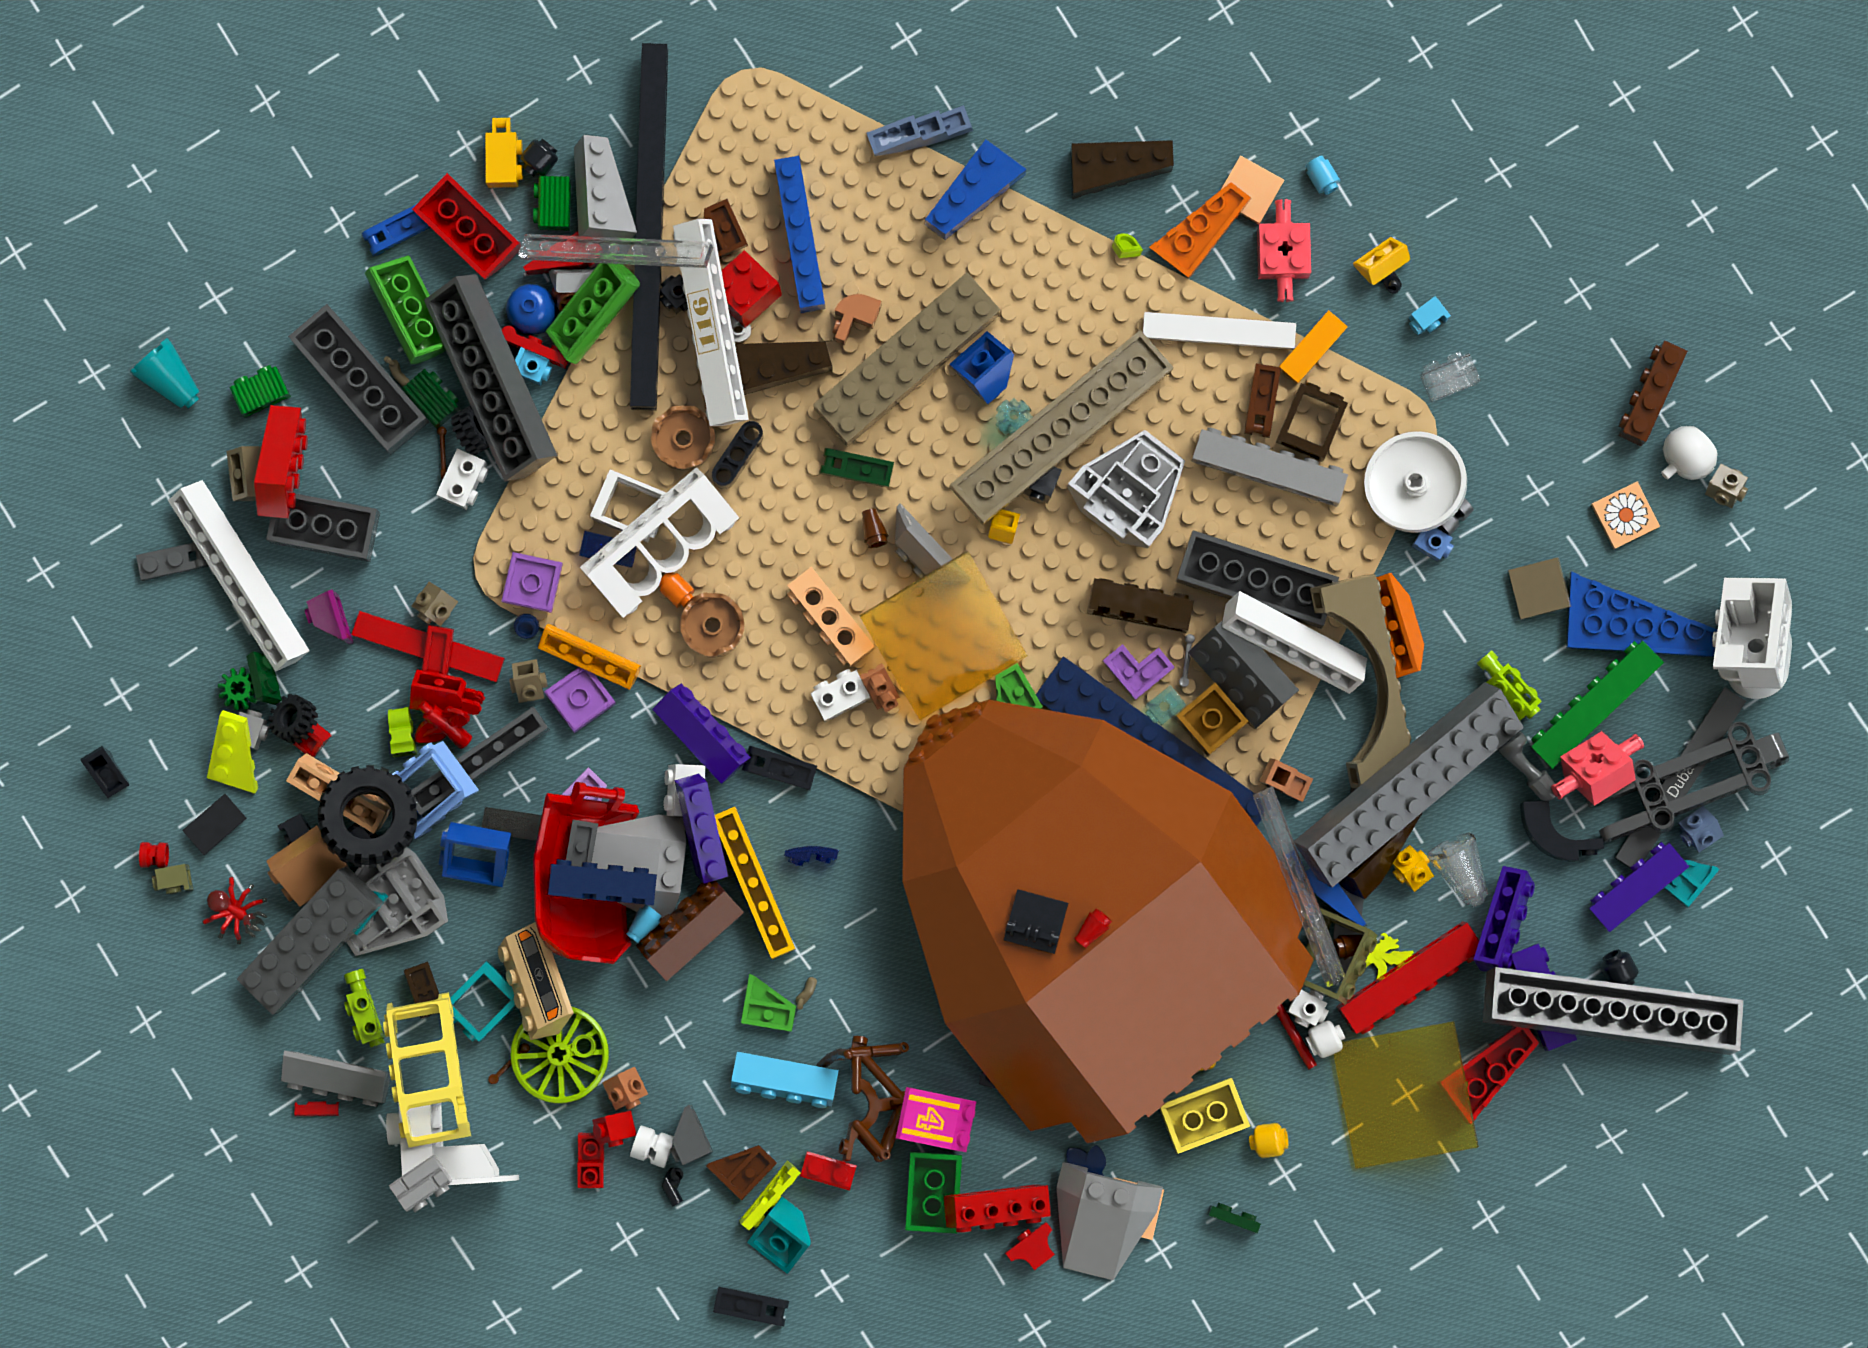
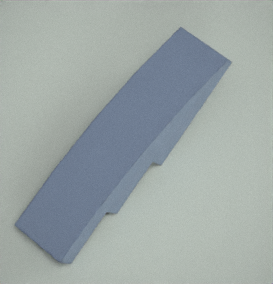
M963 105L942 114L938 110L916 119L912 115L866 134L874 155L881 156L945 141L971 132L973 129Z

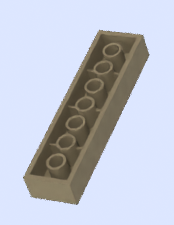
M966 272L814 403V410L848 447L1000 316L1001 310Z

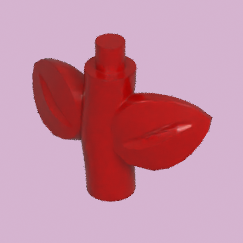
M426 701L420 703L418 709L424 713L423 718L425 720L416 730L415 742H437L447 736L459 749L465 748L470 743L472 735L462 727L470 721V715L466 711L452 706H446L442 710L436 704L430 705Z

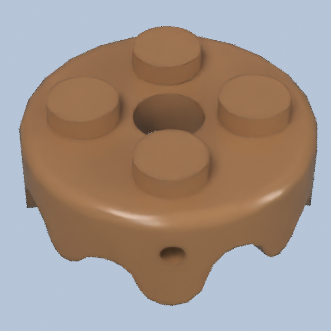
M673 406L655 419L652 426L651 442L657 457L664 464L677 470H689L702 465L710 457L715 446V432L713 426H710L706 415L695 406ZM680 432L690 434L691 440L687 445L677 443L676 437Z
M701 593L695 596L682 612L681 634L687 645L696 653L706 657L723 656L731 652L743 637L745 622L742 611L727 595ZM711 618H715L720 622V628L716 632H709L705 628L706 622Z

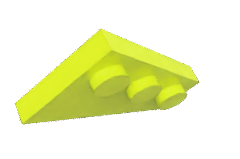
M224 710L219 715L207 778L256 793L258 784L254 777L255 764L251 758V739L246 717Z
M787 1160L739 1222L748 1230L752 1227L757 1228L765 1218V1212L770 1207L772 1208L776 1205L782 1193L799 1176L800 1171Z

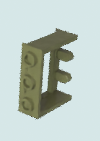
M1316 907L1315 912L1321 915L1316 928L1309 927L1306 931V936L1310 938L1306 949L1314 960L1332 922L1363 935L1337 993L1307 980L1303 984L1306 988L1346 1005L1347 1001L1355 993V983L1358 977L1366 969V959L1369 953L1374 951L1378 935L1364 926Z

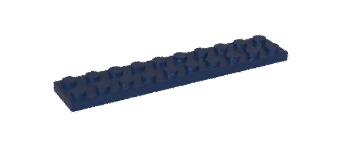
M1064 656L1036 693L1040 703L1050 711L1104 720L1231 791L1256 826L1272 806Z

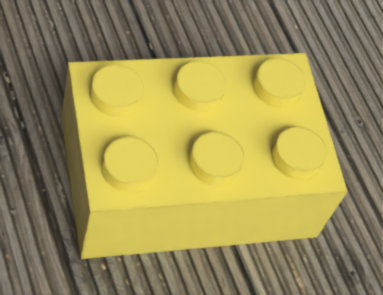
M1232 1078L1167 1101L1159 1108L1176 1154L1250 1127Z

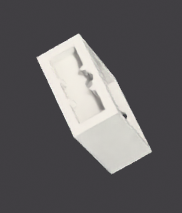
M610 469L590 517L599 523L623 531L627 525L604 516L618 483L655 497L658 500L666 492ZM659 526L646 536L643 541L648 543L650 537L655 538Z

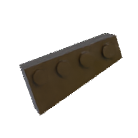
M1173 140L1072 143V199L1172 172L1174 166Z
M1094 578L1087 614L1187 633L1194 600H1189V595L1174 593V596L1164 594V591L1160 589L1149 588V590L1140 589L1138 585L1124 583L1123 585L1108 579Z

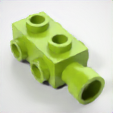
M1491 650L1477 662V665L1483 671L1486 670L1491 676L1486 683L1501 689L1519 720L1525 716L1528 719L1532 718L1541 710L1537 706L1542 702L1538 698L1537 691L1523 681L1520 672L1516 668H1512L1508 663L1503 667L1497 660L1499 657Z
M364 969L345 974L346 984L350 985L352 993L346 995L348 1001L344 1002L348 1016H353L356 1025L352 1029L356 1040H361L362 1044L365 1045L369 1043L370 1048L385 1043V1036L373 999L364 981L366 979ZM365 999L367 1001L366 1007L362 1008L361 1002ZM373 1023L375 1030L371 1033L369 1026Z

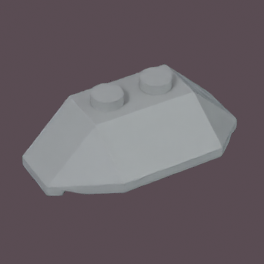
M900 503L896 508L895 546L898 549L895 552L904 562L909 560L915 566L913 571L922 581L925 578L930 583L966 584L970 581V577Z

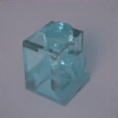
M1170 685L1146 704L1145 707L1148 710L1145 713L1154 724L1158 722L1162 726L1181 711L1186 704ZM1161 702L1168 703L1169 709L1167 711L1160 709L1159 705Z

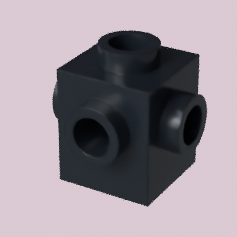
M680 274L675 278L673 275L668 277L661 284L663 288L660 289V301L667 310L670 311L672 309L676 314L680 311L686 312L688 310L684 292L681 295L673 293L678 287L683 290L684 283Z

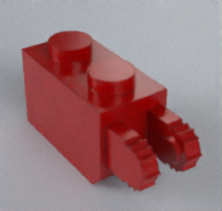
M417 669L411 684L409 708L420 710L418 706L422 701H426L430 705L436 704L442 710L446 706H452L466 711L469 715H477L482 709L481 705L485 697L479 690L466 688L467 683L463 678Z

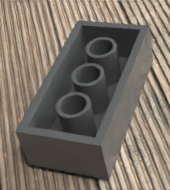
M296 494L295 508H290L289 518L271 517L266 540L275 545L371 562L380 512L375 508Z
M1222 620L1188 653L1249 722L1257 728L1296 694L1299 689L1261 647L1223 628Z

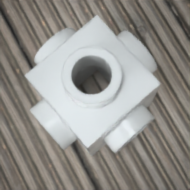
M1301 989L1300 994L1292 1000L1287 1012L1296 1017L1294 1020L1296 1023L1308 1028L1309 1025L1316 1026L1318 1022L1323 1023L1329 1010L1325 1009L1328 1003L1322 1001L1323 995L1312 989L1309 993ZM1307 1004L1313 1007V1011L1310 1014L1305 1009Z

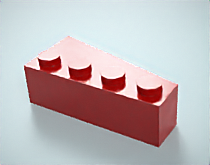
M1513 1027L1437 1083L1465 1122L1472 1124L1539 1042L1528 1028Z

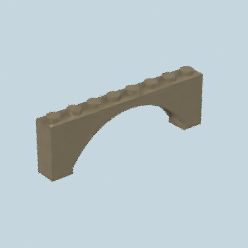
M1376 574L1361 575L1310 588L1315 613H1324L1333 617L1356 636L1366 650L1376 676L1377 707L1372 728L1358 754L1351 762L1346 763L1351 788L1361 786L1408 747L1411 742V734L1407 729L1405 721L1406 709L1400 697L1401 685L1395 672L1396 660L1390 648L1391 635L1385 623L1386 611L1383 604H1381L1379 594L1381 586L1378 579H1376Z

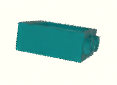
M486 961L451 997L454 1013L453 1023L455 1024L459 1021L465 1027L462 1032L472 1042L475 1039L482 1042L516 1008L514 1002L515 994L512 986L508 984L507 980L489 962ZM485 974L511 1001L479 1032L454 1005Z

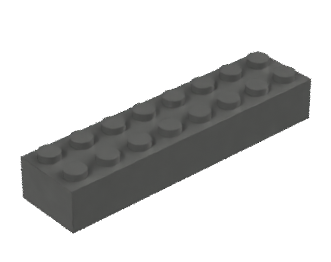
M477 274L454 277L427 297L424 302L504 481L526 478L558 455Z

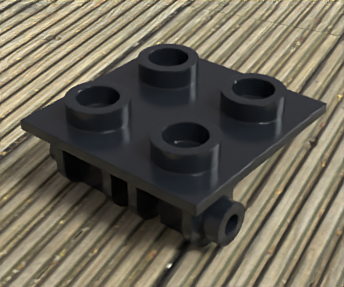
M1017 889L1011 915L1006 926L1004 941L1055 954L1069 903Z

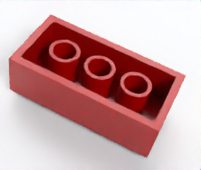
M270 405L254 480L258 516L289 518L290 508H295L296 493H294V489H299L300 474H298V470H302L304 465L302 450H307L308 436L304 435L306 431V418H302L301 408Z

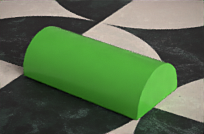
M607 254L546 330V333L566 361L578 364L640 286L639 280L628 268Z
M404 256L368 268L365 276L410 364L427 361L445 352V346L424 302L430 295L410 256Z

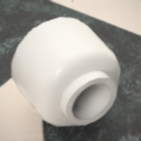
M1329 1020L1311 1027L1308 1030L1309 1036L1305 1037L1313 1055H1318L1320 1058H1326L1341 1051L1343 1048L1341 1040L1346 1039L1340 1025L1334 1027L1333 1023Z

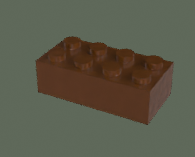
M716 880L705 884L702 882L690 898H684L678 904V908L672 914L665 915L659 921L658 926L641 939L636 946L667 982L744 912Z

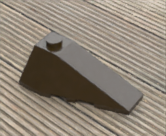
M1422 813L1343 878L1339 884L1347 892L1366 899L1383 881Z

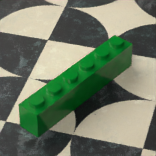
M1643 640L1638 644L1636 641H1633L1624 650L1627 654L1620 661L1614 659L1605 668L1608 672L1601 679L1598 676L1595 677L1586 686L1589 691L1584 696L1576 695L1568 703L1571 708L1564 715L1561 712L1556 714L1549 721L1552 726L1546 732L1541 729L1531 738L1533 744L1530 748L1551 769L1561 761L1560 756L1569 752L1584 740L1664 663Z

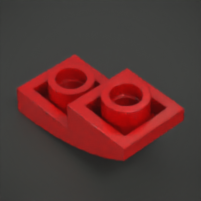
M578 1133V1188H604V1144L598 1145L593 1133Z

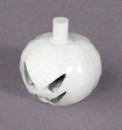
M1681 426L1671 431L1664 441L1663 452L1669 466L1661 474L1667 480L1675 473L1688 480L1705 478L1716 466L1717 450L1710 439L1694 426Z

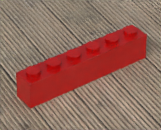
M1462 921L1355 993L1347 1001L1346 1005L1340 1003L1336 1008L1352 1032L1365 1034L1374 1028V1022L1380 1018L1385 1020L1395 1014L1396 1011L1394 1009L1402 1003L1404 1006L1410 1004L1417 998L1416 994L1423 989L1426 992L1434 988L1438 984L1436 980L1444 975L1446 977L1453 975L1459 970L1458 966L1463 962L1467 961V963L1474 961L1479 939L1469 924Z

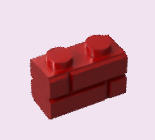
M807 1151L800 1177L850 1191L857 1165Z

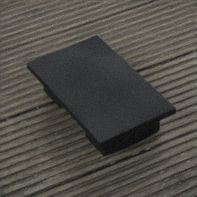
M224 794L182 831L200 852L205 855L247 818L232 800Z

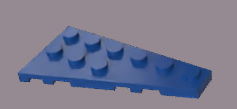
M1572 571L1570 572L1569 600L1571 607L1568 608L1566 648L1624 652L1633 641H1636L1638 644L1643 640L1656 654L1714 657L1715 647H1713L1712 639L1713 632H1717V629L1695 620L1687 619L1677 615L1675 612L1662 609L1652 603L1612 589Z

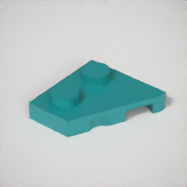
M1685 860L1689 868L1665 886L1664 889L1688 908L1720 870L1718 867Z

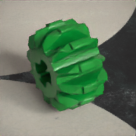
M244 667L240 668L239 674H237L234 668L230 669L232 676L230 678L225 674L222 675V678L227 682L226 684H218V688L225 689L218 696L221 699L227 698L224 703L225 706L229 707L233 704L234 710L239 711L241 703L246 710L249 709V700L257 704L258 700L253 697L255 693L250 672L246 675ZM237 684L241 686L245 684V686L242 687L245 689L243 694L238 692L235 695V692L237 690L234 688Z

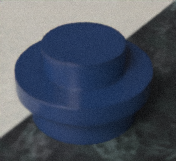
M521 614L515 619L514 630L519 637L528 639L534 637L539 631V621L535 616Z

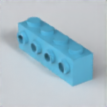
M737 1052L731 1088H734L736 1092L741 1094L756 1092L761 1093L762 1097L768 1099H775L777 1096L786 1098V1101L799 1104L801 1101L810 1102L812 1106L817 1108H826L827 1106L832 1107L839 1070Z

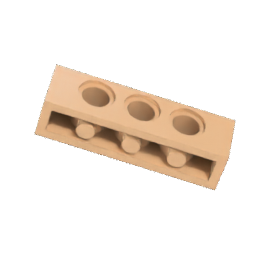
M812 567L787 585L790 590L787 593L788 597L796 606L799 603L806 610L803 615L811 625L816 623L822 630L819 636L827 645L833 644L837 649V652L834 654L843 666L846 663L850 667L854 666L875 649L870 639ZM812 592L818 593L821 597L820 602L816 605L808 604L806 601L808 594ZM827 612H832L837 617L836 622L832 625H826L822 622V617ZM843 632H848L853 637L848 645H842L838 642V636Z
M306 753L297 760L286 781L320 801L321 795L327 790L329 782L331 780L335 781L340 773ZM364 794L350 800L344 809L343 815L370 832L376 833L383 826L391 812V808L381 797Z

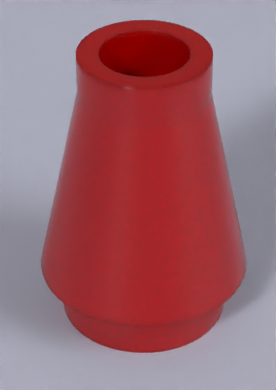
M1095 908L1093 912L1088 913L1079 933L1074 939L1087 948L1093 941L1110 929L1109 925L1112 920L1102 911Z

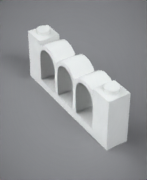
M695 468L580 568L624 618L638 608V605L642 602L639 596L648 595L656 590L662 578L661 572L670 573L682 568L687 561L689 549L695 550L707 546L713 540L716 531L719 534L728 531L734 526L735 521L739 517L707 477L698 468ZM690 500L701 513L703 525L701 530L694 536L684 537L680 535L667 518ZM663 523L674 536L676 548L669 558L656 560L640 542ZM636 546L648 561L649 572L644 580L632 584L626 582L613 565Z

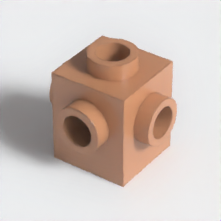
M635 1067L602 1082L615 1110L624 1106L627 1110H630L641 1104L640 1098L648 1095Z

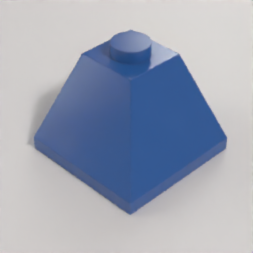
M986 331L953 360L950 366L977 396L989 404L1007 388L1014 354Z

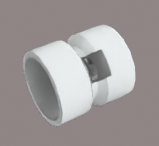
M641 1125L630 1157L641 1161L650 1159L651 1164L665 1168L671 1152L670 1148L673 1147L672 1140L674 1136L662 1132L656 1135L654 1129Z

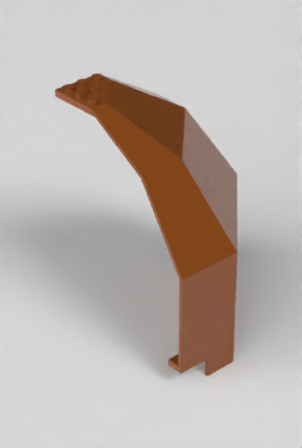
M986 700L979 703L974 702L960 709L954 708L941 715L935 714L927 720L926 726L918 737V742L909 754V759L904 766L902 882L945 1024L1030 1131L1071 1122L1087 1143L1129 1134L1136 1128L1134 1123L1144 1115L1150 1117L1165 1104L1163 1099L1173 1091L1176 1094L1182 1091L1194 1081L1192 1076L1201 1068L1205 1071L1222 1058L1220 1053L1228 1046L1236 1047L1250 1035L1248 1030L1255 1024L1260 1022L1263 1025L1279 1012L1277 1007L1287 998L1291 1002L1300 994L1314 959L1298 939V935L1312 902L1231 791L1100 719ZM1017 889L1069 903L1055 954L1004 941L1006 926L1011 915ZM1097 908L1112 920L1109 925L1110 929L1085 948L1074 938L1079 933L1088 913L1093 912Z

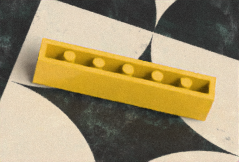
M736 807L716 814L715 819L719 836L771 959L773 960L796 950Z

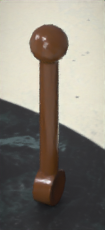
M443 426L437 429V434L440 436L441 479L444 478L447 472L445 455V435L447 429Z
M521 1044L518 1053L529 1052V1044ZM511 1059L496 1074L489 1076L488 1080L491 1084L498 1083L499 1077L512 1065Z

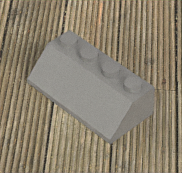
M284 1050L281 1081L288 1082L287 1088L302 1091L303 1086L313 1088L312 1093L327 1096L328 1091L338 1093V1099L352 1101L353 1097L363 1099L362 1104L375 1107L378 1106V1102L385 1103L391 1079L390 1072Z

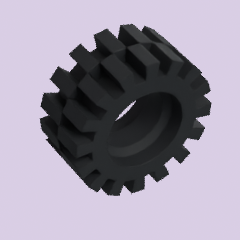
M471 406L466 407L451 417V425L454 426L452 428L453 432L457 434L455 437L461 441L460 445L462 447L465 446V451L470 452L471 455H477L489 448Z
M288 694V698L285 696L281 697L282 702L276 704V709H271L270 712L273 713V716H269L268 721L272 722L269 724V728L272 729L271 732L288 743H302V738L305 740L309 738L308 732L311 734L314 732L312 725L317 726V721L314 720V718H318V713L314 712L317 709L308 700L296 694ZM297 712L295 722L289 726L291 717Z

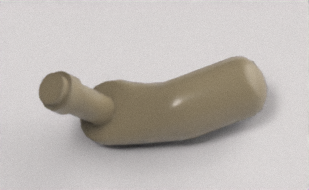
M386 356L384 361L389 364L393 378L402 387L405 386L409 379L401 372L399 362L391 360L389 356Z
M809 977L807 979L804 990L796 997L797 1009H803V1005L813 995L817 985L816 978Z

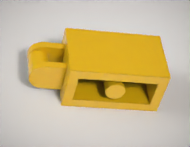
M510 117L492 118V133H485L486 184L488 188L518 187V180H523V166L518 165V155L523 153L522 140H518L516 132H511ZM497 128H506V132L497 133Z

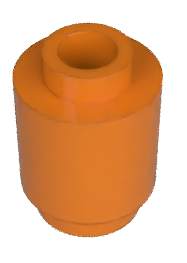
M666 573L661 578L659 584L660 592L676 608L680 606L685 608L694 598L693 593L695 589L678 573Z

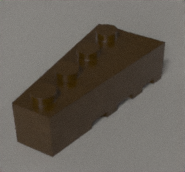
M825 341L735 344L744 395L833 371Z

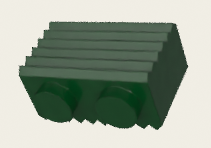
M423 369L403 386L402 390L434 427L438 429L460 410L456 405L459 400L451 390L445 392L440 387L443 381L434 371L429 374L426 369Z

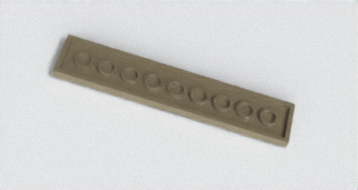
M1141 330L1138 331L952 482L949 488L978 521L984 525L1163 379L1174 367Z

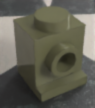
M188 864L155 869V876H152L155 891L165 890L166 894L181 892V887H184L186 891L193 890Z

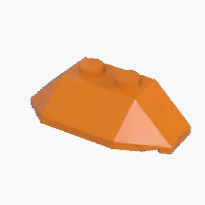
M1392 573L1376 577L1381 586L1379 593L1381 604H1383L1386 611V628L1391 635L1390 648L1396 660V677L1400 678L1421 671L1424 641L1410 595Z

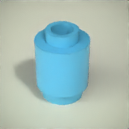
M1319 156L1306 164L1307 175L1319 194L1325 193V195H1328L1338 189L1337 184L1340 182V178L1328 159L1325 160L1323 156Z

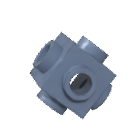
M1704 806L1678 823L1682 830L1680 837L1688 847L1692 845L1698 852H1701L1724 836L1717 819Z

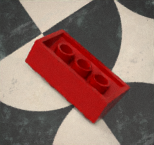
M448 173L412 209L484 279H487L506 266L523 248L520 242Z

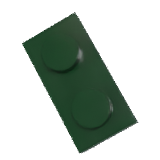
M254 651L248 654L246 657L256 700L276 705L282 699L275 670L265 654Z
M1219 1202L1217 1207L1210 1205L1207 1215L1258 1233L1261 1223L1255 1222L1257 1216L1243 1211L1241 1216L1231 1213L1232 1207Z

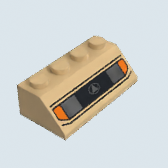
M536 922L506 936L498 948L499 959L506 968V979L513 988L515 994L514 1002L521 1011L523 1017L522 1025L524 1030L528 1032L530 1040L559 1034L573 1015V1010L553 953L539 936Z

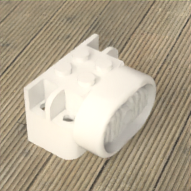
M1724 578L1720 610H1716L1715 614L1718 630L1713 632L1712 639L1713 647H1715L1713 669H1718L1721 678L1728 680L1734 691L1746 698L1761 699L1769 697L1782 689L1787 681L1792 650L1790 634L1792 600L1786 579Z

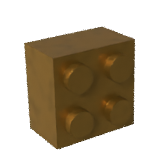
M1216 683L1211 685L1175 716L1176 721L1207 757L1249 722Z

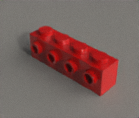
M1034 1184L944 1196L946 1227L956 1228V1232L972 1231V1226H979L980 1229L995 1228V1223H1003V1226L1018 1225V1220H1026V1223L1042 1222L1041 1217L1051 1216L1048 1185Z

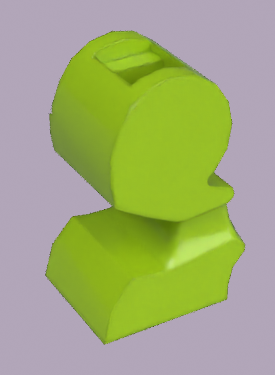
M409 707L388 709L389 734L392 738L390 741L392 756L395 758L416 755V744L411 737L414 727Z

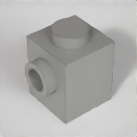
M248 709L247 713L239 712L240 716L246 717L248 720L251 739L250 748L258 750L261 740L265 741L267 738L269 727L266 725L268 721L261 718L262 713Z

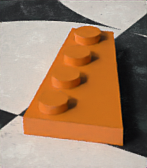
M1230 182L1206 201L1203 206L1192 212L1184 221L1168 231L1165 236L1153 243L1149 248L1190 279L1252 198Z

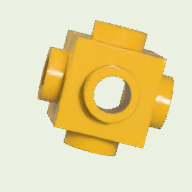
M1411 845L1399 852L1392 864L1395 868L1392 873L1401 884L1405 882L1414 892L1434 877L1427 865L1430 862L1428 857L1422 850L1417 852Z

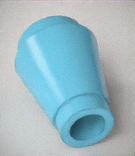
M644 905L642 909L639 908L626 935L639 943L641 939L660 923L659 919L662 915L648 905Z

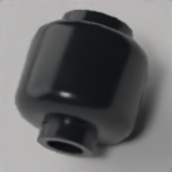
M544 139L540 141L533 140L521 154V160L525 163L522 168L533 177L536 174L546 176L558 161L557 150Z
M1617 949L1609 952L1602 958L1603 962L1600 965V969L1607 982L1627 985L1635 983L1634 979L1639 971L1628 952H1621V950Z

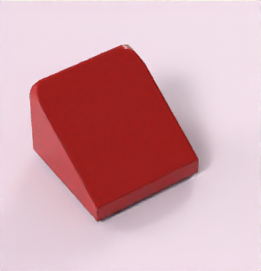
M318 723L317 726L312 725L314 732L312 734L310 732L307 733L309 736L307 740L302 738V743L295 742L293 744L304 754L307 753L312 757L318 754L331 737V734Z

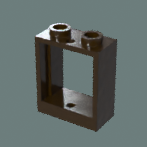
M1307 382L1306 385L1301 383L1276 443L1323 462L1348 402L1343 401L1344 397L1337 393L1330 392L1328 395L1321 392V388L1313 383ZM1303 394L1338 408L1323 447L1288 432Z

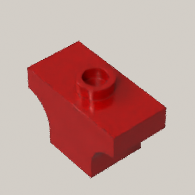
M1045 1221L1032 1232L1028 1228L1016 1237L1019 1242L1007 1250L1005 1254L1011 1262L1016 1259H1023L1036 1270L1055 1255L1048 1245V1236L1052 1231L1051 1227Z

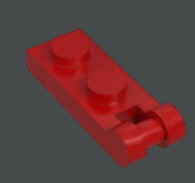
M512 326L503 327L502 332L508 345L519 350L521 347L525 348L530 352L549 359L550 363L566 369L568 361H566L555 345H552L551 348L542 345V340L529 335L528 338L518 335Z

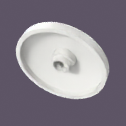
M1407 432L1389 439L1373 454L1365 472V493L1374 513L1390 527L1404 532H1425L1446 523L1462 505L1467 490L1466 468L1457 450L1445 439L1428 432Z

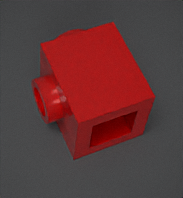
M631 1111L592 1120L593 1134L597 1139L598 1145L608 1143L609 1148L624 1144L623 1139L637 1135Z

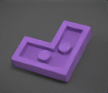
M1123 644L1103 660L1104 664L1134 700L1175 668L1159 647L1140 663L1135 660Z

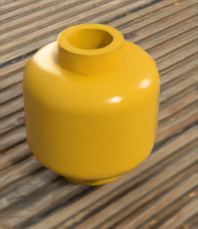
M1278 1123L1257 1125L1254 1129V1135L1249 1136L1251 1150H1256L1257 1155L1261 1158L1282 1156L1285 1149H1288L1289 1146L1287 1131Z

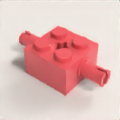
M1282 199L1275 201L1276 222L1273 224H1259L1257 228L1258 279H1276L1278 289L1277 301L1284 302L1286 292V302L1294 301L1292 279H1309L1311 274L1310 223L1291 222V200L1285 199L1283 210ZM1281 247H1286V250H1288L1287 256H1283L1282 251H1279Z
M1601 731L1560 756L1565 778L1551 786L1554 795L1558 799H1562L1577 789L1595 806L1636 780L1633 760L1629 756L1644 748L1642 739L1637 734H1634L1618 745Z

